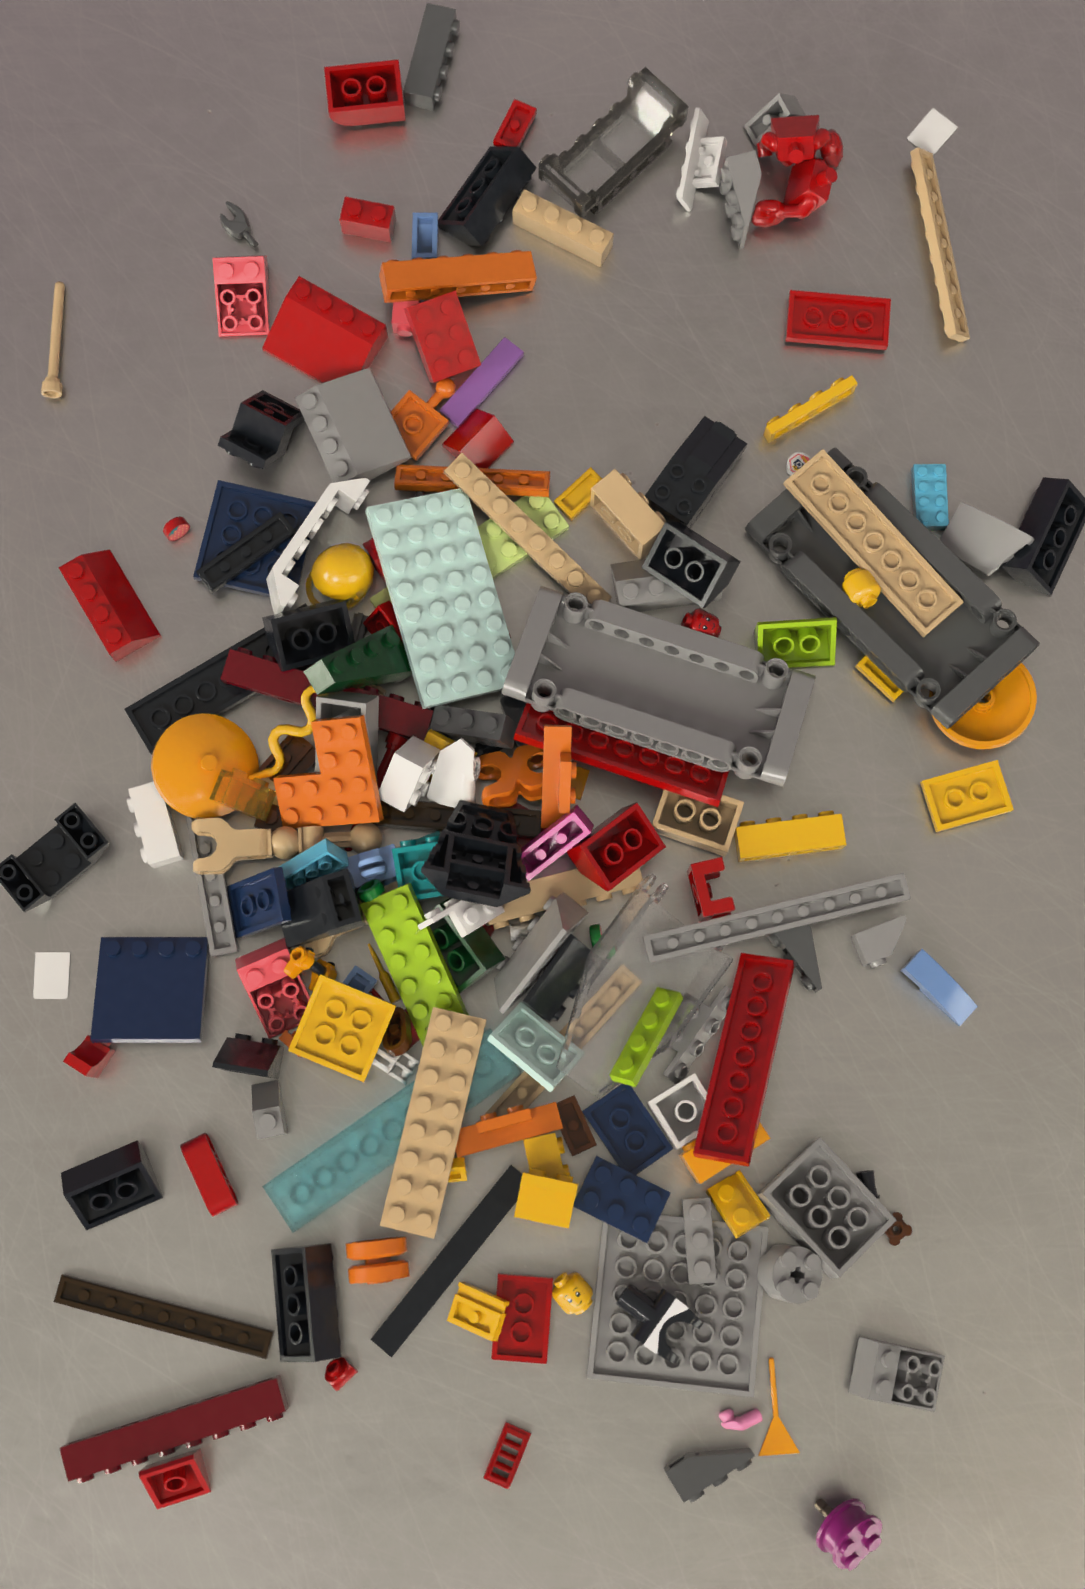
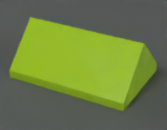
M837 618L757 622L754 629L755 650L764 656V661L768 662L770 659L780 658L787 663L789 668L835 665Z

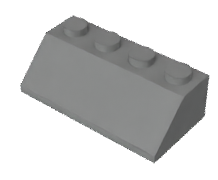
M646 559L611 564L617 605L642 612L696 604L644 570L642 566ZM723 591L713 601H720Z

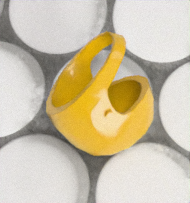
M351 543L330 546L316 558L312 565V570L306 579L305 587L309 601L313 605L320 603L314 597L311 589L313 580L314 586L323 595L338 600L349 599L346 603L348 611L352 610L363 601L372 586L374 565L371 557L359 545Z

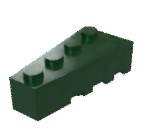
M393 625L383 628L320 659L303 671L317 695L345 691L349 688L359 689L368 685H384L387 682L397 683L412 675L404 644Z

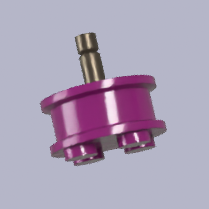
M822 1498L816 1501L814 1507L825 1517L816 1536L817 1547L823 1552H829L832 1555L833 1563L839 1569L854 1570L861 1560L880 1546L882 1542L880 1538L882 1531L881 1520L875 1515H869L863 1502L856 1498L844 1501L835 1509H832Z

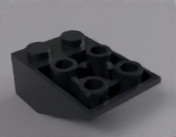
M348 869L321 876L287 891L292 920L281 924L288 949L366 926L354 880Z

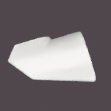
M463 738L440 750L436 762L437 766L427 793L428 800L456 808L460 800L476 803V780L480 774L481 761L479 757L474 756L475 749Z

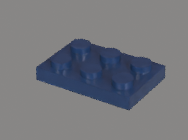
M282 867L271 868L227 886L236 938H245L292 920L286 891V880Z
M621 1084L582 1111L618 1166L634 1175H637L673 1150L665 1135L629 1085Z
M596 1156L574 1201L573 1207L648 1243L671 1192Z

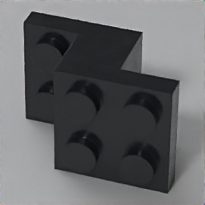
M262 390L240 403L232 430L220 437L218 446L225 449L229 455L248 461V464L252 467L264 469L284 456L293 428L303 423L304 417L297 407Z

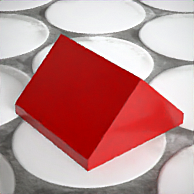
M476 408L461 426L442 443V446L455 458L463 453L477 468L489 469L508 450L514 441L495 415Z
M200 1448L146 1465L139 1471V1478L157 1510L211 1492Z

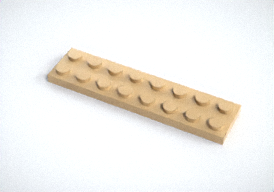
M824 449L784 481L783 485L853 562L859 568L868 570L874 576L881 587V592L923 638L964 603Z
M433 1007L380 1226L435 1238L486 1026V1019Z

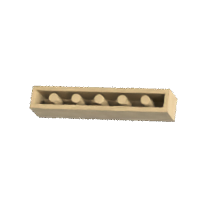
M577 868L527 881L531 888L530 894L502 905L505 912L486 923V926L493 925L495 930L510 926L509 920L519 918L520 923L535 918L534 913L546 912L543 906L551 896L557 898L563 892L580 906L587 905L586 899L596 897L597 902L613 898L612 892L620 890L622 895L637 892V886L644 884L640 868L608 892L582 875Z

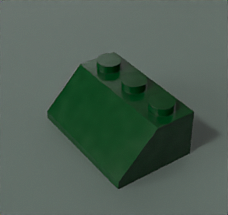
M452 898L439 903L435 908L439 907L441 911L444 910L446 907L443 903ZM449 915L429 925L459 994L489 974L506 959L483 926L461 937Z

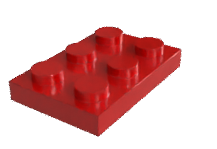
M498 1273L496 1296L510 1303L505 1309L506 1316L498 1341H493L491 1360L547 1364L553 1278Z

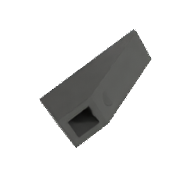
M805 925L768 934L767 938L776 948L780 946L785 953L783 958L794 960V968L796 967L802 975L800 981L809 991L813 989L815 993L821 990L822 985L811 927Z
M750 1448L690 1452L666 1466L664 1470L682 1501L686 1502L689 1500L694 1502L705 1494L703 1491L705 1488L712 1484L716 1487L728 1479L727 1474L735 1469L741 1471L752 1463L751 1458L755 1455Z

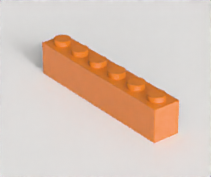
M514 250L510 253L489 252L484 255L464 254L458 257L439 256L432 259L414 258L406 261L393 259L382 262L379 274L384 303L427 300L455 290L458 297L532 291L537 279L531 251Z

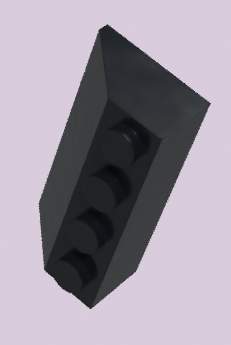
M490 146L438 219V227L467 245L483 246L490 239L494 228L504 219V214L508 208L516 202L522 188L530 182L532 174L537 167L519 146Z
M1043 477L1019 530L1032 536L1035 540L1030 545L1026 544L1014 553V557L1011 560L1002 564L1004 570L1014 580L1046 595H1052L1085 524V497L1069 479Z
M331 1243L271 1249L280 1362H318L341 1357Z

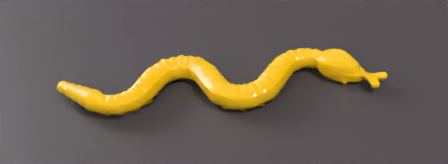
M312 686L307 687L301 695V704L308 719L307 724L303 727L282 724L272 729L268 737V743L276 760L275 765L272 768H266L250 775V780L272 777L283 769L285 758L278 742L281 735L305 737L313 733L311 722L316 719V711L310 701V697L316 692Z

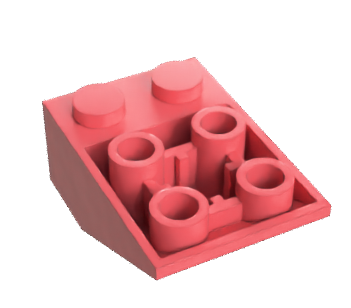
M267 255L212 258L219 336L268 335L270 332Z
M285 938L235 959L236 970L269 1039L282 1034L285 1030L288 1031L298 1027L311 997L301 973L292 979L284 972L291 954L290 948H287Z

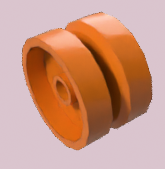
M406 1236L346 1243L348 1259H365V1263L352 1265L348 1269L349 1283L377 1284L409 1277L408 1261L404 1259L391 1260V1256L402 1255L407 1251Z

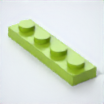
M660 987L656 988L609 1074L612 1081L633 1087L637 1086L683 1000L680 992Z

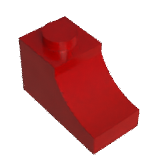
M87 1035L85 1040L75 1050L67 1054L63 1062L84 1076L98 1078L116 1050L110 1047L111 1043H92L91 1036Z

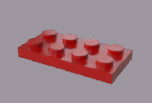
M790 290L785 342L887 350L891 299Z

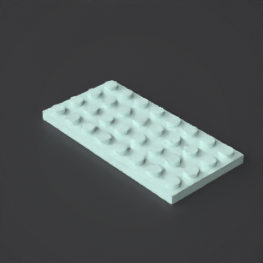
M458 488L367 507L365 512L422 709L502 691L515 652L469 497Z

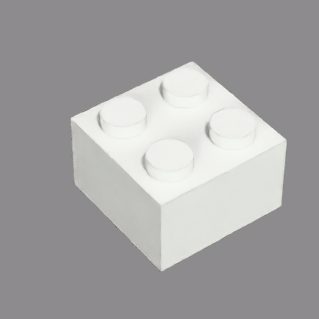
M412 736L394 753L379 789L380 800L403 812L411 805L416 806L420 797H425L429 790L430 782L428 780L430 775L434 774L440 749Z
M695 1073L647 1102L675 1150L697 1138L707 1092Z

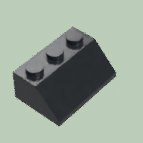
M665 522L642 568L700 607L706 608L730 583L741 561L681 522Z
M334 599L262 617L268 644L282 672L314 664L320 659L355 643L347 604L344 600Z
M570 934L527 994L523 1003L548 1023L552 1019L558 1021L566 1010L563 1004L567 998L574 999L582 986L579 984V981L584 975L589 977L598 965L594 962L597 955Z
M138 1140L61 1172L63 1195L86 1230L163 1198L149 1158Z

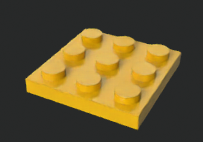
M320 974L288 1051L364 1082L396 1005Z

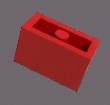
M345 197L339 220L343 234L391 243L396 224L395 208L392 205Z

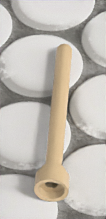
M61 281L56 282L54 287L48 377L42 382L41 394L48 398H60L63 385L58 378L65 285Z

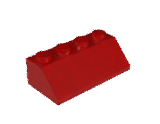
M110 549L81 554L59 567L107 652L115 662L161 636Z

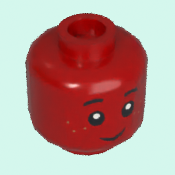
M701 608L695 609L692 613L687 612L681 622V626L717 638L722 629L719 625L718 617Z

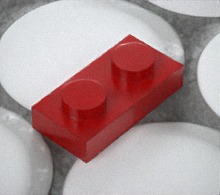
M514 99L493 140V145L520 147L537 114V108Z

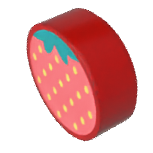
M175 517L166 523L163 533L169 541H176L188 533L190 525L184 517Z

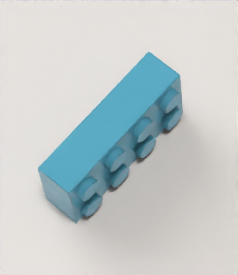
M914 464L911 469L913 515L929 531H945L949 524L946 464Z
M325 838L279 867L283 868L286 889L289 891L321 876L338 872L349 866L347 852Z

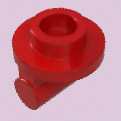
M337 1358L327 1365L325 1380L336 1391H339L358 1370L345 1358Z

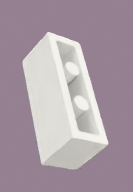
M154 781L128 789L130 797L126 798L130 812H134L137 822H134L133 826L136 836L138 838L141 837L144 847L140 848L144 863L148 862V865L152 868H157L184 860L171 808L159 794Z

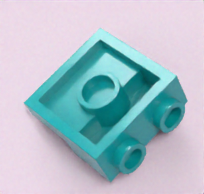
M440 835L426 837V843L416 844V839L400 841V847L392 849L398 887L411 883L418 900L442 896L421 872L424 862L429 858V854L438 842Z

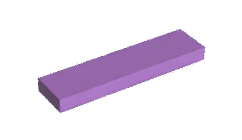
M504 337L484 359L481 366L476 368L444 404L439 413L455 427H460L522 359L524 352Z

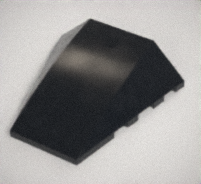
M460 800L449 818L446 828L441 832L438 842L432 848L429 858L421 868L423 875L443 897L493 907L504 905L530 894L531 891L530 884L526 880V867L521 859L522 850L517 842L518 834L512 811Z

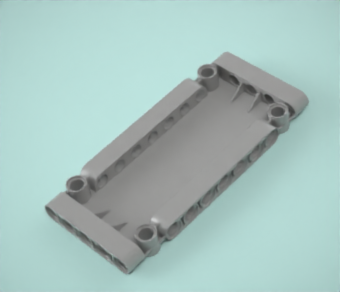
M543 586L540 587L502 689L503 695L530 703L538 712L551 710L561 720L718 772L732 770L741 779L747 780L754 777L783 787L816 676L796 669L791 670L787 663L780 658H773L767 662L764 661V656L754 649L608 601L595 600L590 604L581 593L574 592L566 596L562 592ZM543 693L548 695V697H541L539 694ZM743 761H749L752 765H747Z

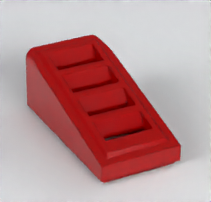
M505 1422L483 1478L509 1490L531 1433ZM507 1433L522 1439L521 1444L507 1439ZM504 1444L517 1450V1454L514 1455L501 1449L502 1445ZM498 1455L512 1461V1466L498 1461ZM496 1467L509 1473L507 1478L493 1472V1468Z

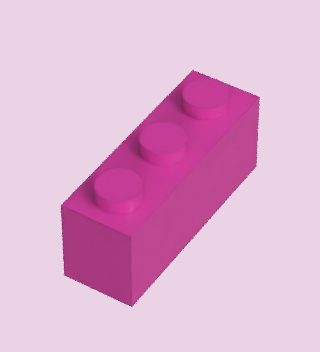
M578 805L570 809V813H565L521 848V859L526 867V879L528 881L592 832L594 824Z

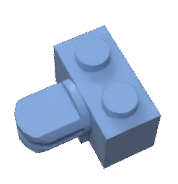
M395 844L348 857L349 866L345 867V869H348L352 874L356 891L361 885L372 879H380L384 886L397 881L392 849L396 848Z

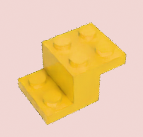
M529 1168V1173L523 1172L514 1217L569 1228L578 1183L573 1182L572 1176L558 1173L556 1179L546 1177V1171Z

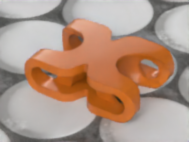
M523 745L514 750L512 757L501 751L479 756L481 767L478 778L481 780H497V782L483 789L481 797L483 805L496 808L510 807L517 802L518 795H522L529 801L542 799L543 772L536 773L534 770L543 767V749L531 745Z

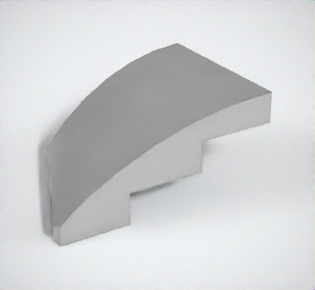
M963 502L960 503L940 538V541L967 567L987 576L998 570L1001 564L1011 560L1014 557V553L1026 544H1032L1035 540L1032 536Z

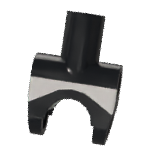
M629 1283L616 1301L619 1307L639 1321L630 1335L652 1352L675 1364L680 1357L671 1351L672 1349L666 1342L668 1327L676 1322H685L687 1324L691 1323L700 1330L704 1324L683 1302L664 1288H662L655 1300H652Z

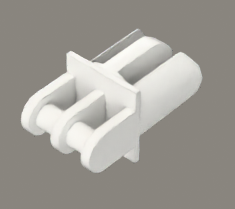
M379 1048L377 1054L391 1063L387 1067L376 1058L372 1062V1064L404 1085L407 1084L405 1080L409 1074L412 1075L414 1073L412 1071L414 1066L420 1063L407 1053L393 1058ZM403 1055L409 1059L405 1066L399 1063ZM396 1065L403 1069L399 1076L392 1073Z

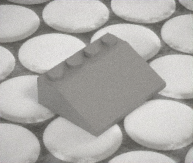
M370 368L316 385L294 397L333 483L360 478L372 480L412 458Z
M564 892L557 898L554 896L550 897L543 906V909L546 910L541 918L536 916L527 927L530 933L526 938L521 936L512 947L515 951L510 958L505 956L506 959L497 966L499 973L494 978L498 1009L502 1014L530 989L569 935L575 931L589 913Z
M821 1137L805 1149L757 1194L767 1210L798 1244L820 1257L822 1270L830 1279L840 1278L896 1221L892 1214Z

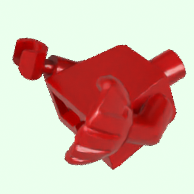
M819 115L771 118V132L764 133L760 143H757L758 158L772 156L775 153L779 161L800 163L802 160L813 159L816 150L820 149L821 157L826 161L827 165L837 168L843 157V143L840 135L834 129H819Z
M816 156L813 159L795 163L791 169L783 203L773 199L759 201L752 215V224L765 228L775 226L785 218L803 219L808 217L813 211L827 202L831 185L837 180L836 170L827 166L825 160ZM780 161L785 167L793 164L790 161Z

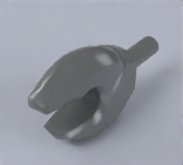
M227 201L226 206L236 218L228 220L223 214H220L223 228L235 238L243 239L245 237L256 248L258 243L250 235L251 227L247 215L240 207Z

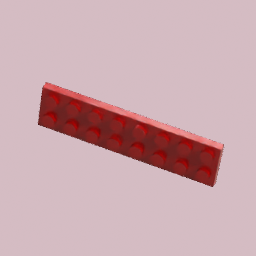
M526 703L513 740L544 750V725H572L571 759L715 807L719 806L729 771L718 772L561 720L551 710L538 712L530 703Z
M741 953L694 1146V1157L750 1166L794 971V960Z

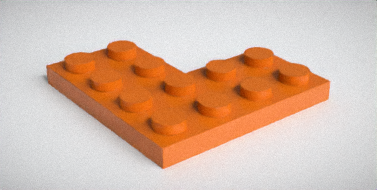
M364 715L315 719L312 721L311 726L320 772L279 775L273 778L282 825L295 829L307 826L321 827L382 821L384 819Z

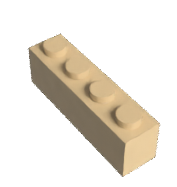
M525 189L512 210L514 225L600 268L613 247L614 233Z

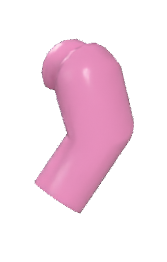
M757 1408L741 1416H734L732 1409H725L719 1413V1418L722 1421L720 1424L725 1429L744 1431L763 1420Z

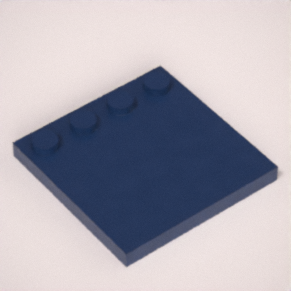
M218 480L193 575L194 580L202 581L196 573L198 569L279 512L283 514L297 532L317 502ZM292 538L228 582L224 587L270 597L266 579ZM310 542L299 560L292 559L296 563L287 578L299 586Z
M101 937L90 1037L92 1043H202L209 954L207 937Z

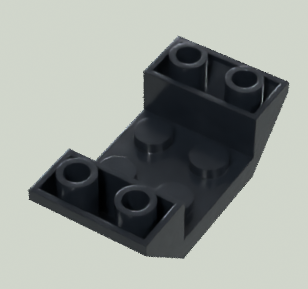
M77 803L71 805L54 820L57 822V825L21 855L16 857L11 854L0 863V884L23 912H27L53 899L91 868L109 845V842Z

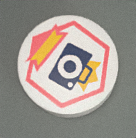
M803 452L792 454L786 464L787 473L790 476L793 475L811 459L810 456Z

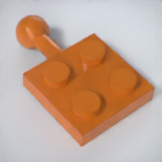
M449 378L437 382L436 392L427 402L409 390L391 410V414L406 446L416 462L449 425V420L435 410L444 398L452 397L456 391L455 383Z

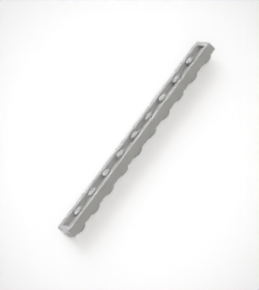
M900 873L646 935L642 938L650 964L907 901L911 897L905 875Z

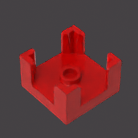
M722 857L690 864L687 870L699 922L731 915L732 911H735L732 897L711 901V898H713L709 882L706 883L707 880L719 878L720 871L725 869Z

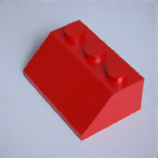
M636 802L621 808L593 829L588 836L568 850L567 854L582 875L608 892L666 846Z

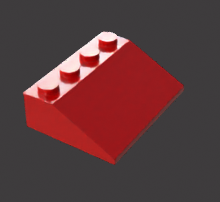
M299 276L287 293L262 349L320 383H325L369 368L387 340L388 333L386 324Z

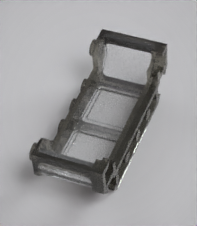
M646 67L639 73L635 72L627 82V85H629L627 97L621 102H616L603 119H597L586 135L582 134L576 139L571 149L563 151L559 156L555 153L552 155L547 154L539 162V179L550 185L574 208V212L581 218L586 217L589 210L593 214H597L670 146L673 141L670 139L673 132L678 127H682L687 120L689 106Z

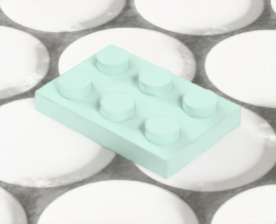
M520 1002L487 1039L549 1092H552L584 1054L523 1002Z

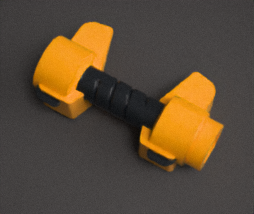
M299 946L292 950L290 960L284 968V972L290 978L294 979L303 970H311V983L308 987L311 991L314 990L320 974L334 980L336 979L335 963L326 962L322 959L315 961L314 949Z

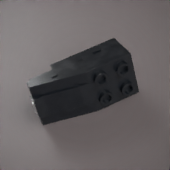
M704 416L645 494L649 501V507L654 512H660L666 522H681L691 529L726 480L728 473L743 454L747 443L738 438L735 431L721 422H714Z

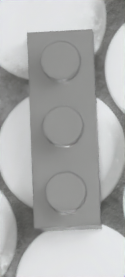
M710 1197L682 1199L688 1284L717 1283Z

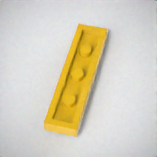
M852 375L845 380L843 377L837 379L831 384V388L824 392L822 390L817 391L809 398L808 402L802 405L797 403L781 418L775 416L766 423L767 426L763 436L768 443L776 440L853 394L858 384Z

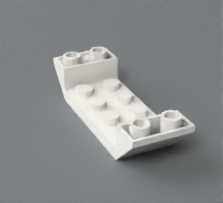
M360 478L330 483L272 567L266 579L274 614L289 611L299 597L295 593L299 585L287 578L296 563L292 559L299 560L310 542L307 537L313 539L324 522L321 517L326 519L334 506L349 514L352 508L358 510L370 492L366 489L370 482L369 479Z

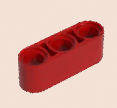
M205 1132L180 1144L186 1163L211 1216L214 1217L237 1206L236 1194L208 1134Z

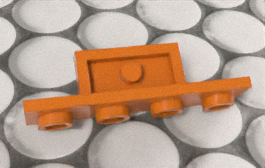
M544 725L541 828L549 827L565 813H570V804H575L576 789L571 788V778L576 779L577 763L571 760L572 725Z
M556 1102L531 1109H524L523 1105L508 1108V1114L497 1117L496 1112L480 1116V1122L461 1128L455 1151L457 1158L563 1129Z

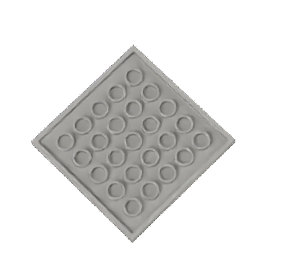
M660 1215L648 1243L603 1222L587 1379L754 1398L763 1286L758 1281L757 1268L760 1258L767 1252L769 1227L757 1226L736 1239L725 1222L712 1220L717 1283L688 1284L683 1217ZM629 1283L652 1300H655L662 1288H664L683 1302L704 1323L700 1330L691 1323L687 1324L685 1322H676L668 1327L666 1342L672 1349L671 1351L680 1357L676 1364L652 1352L630 1335L639 1321L616 1304L619 1296Z

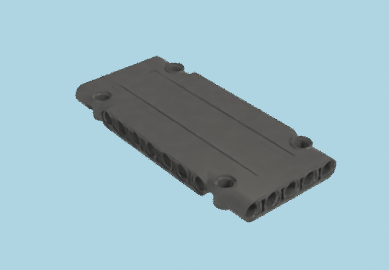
M833 448L827 454L850 479H857L861 482L857 486L964 601L959 608L923 638L882 592H880L877 602L869 608L859 607L842 590L845 575L859 567L788 489L784 490L747 524L745 531L768 552V557L772 562L781 565L784 575L827 618H837V627L898 688L904 692L908 691L911 693L918 706L926 708L946 729H949L1021 664L1040 645V642L1017 622L1015 613L1009 609H1003L999 597L884 486L878 482L874 484L870 482L865 469L854 466L837 448ZM776 545H783L786 550L779 552L774 547ZM997 621H1005L1009 627L1001 628ZM929 689L933 692L934 696L925 697L922 695L921 690Z

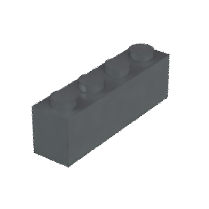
M426 4L403 90L405 105L433 111L436 101L440 102L442 95L441 80H445L447 77V58L452 57L454 50L453 35H458L460 20H456V9Z

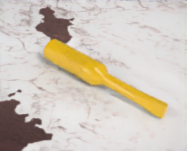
M367 944L379 971V979L390 1002L393 1004L401 1000L389 973L383 969L371 944Z

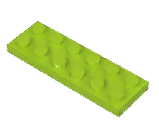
M411 883L381 894L369 902L361 903L360 906L421 1044L424 1046L433 1007L469 1015L430 926L421 930L417 926L427 919L424 916Z

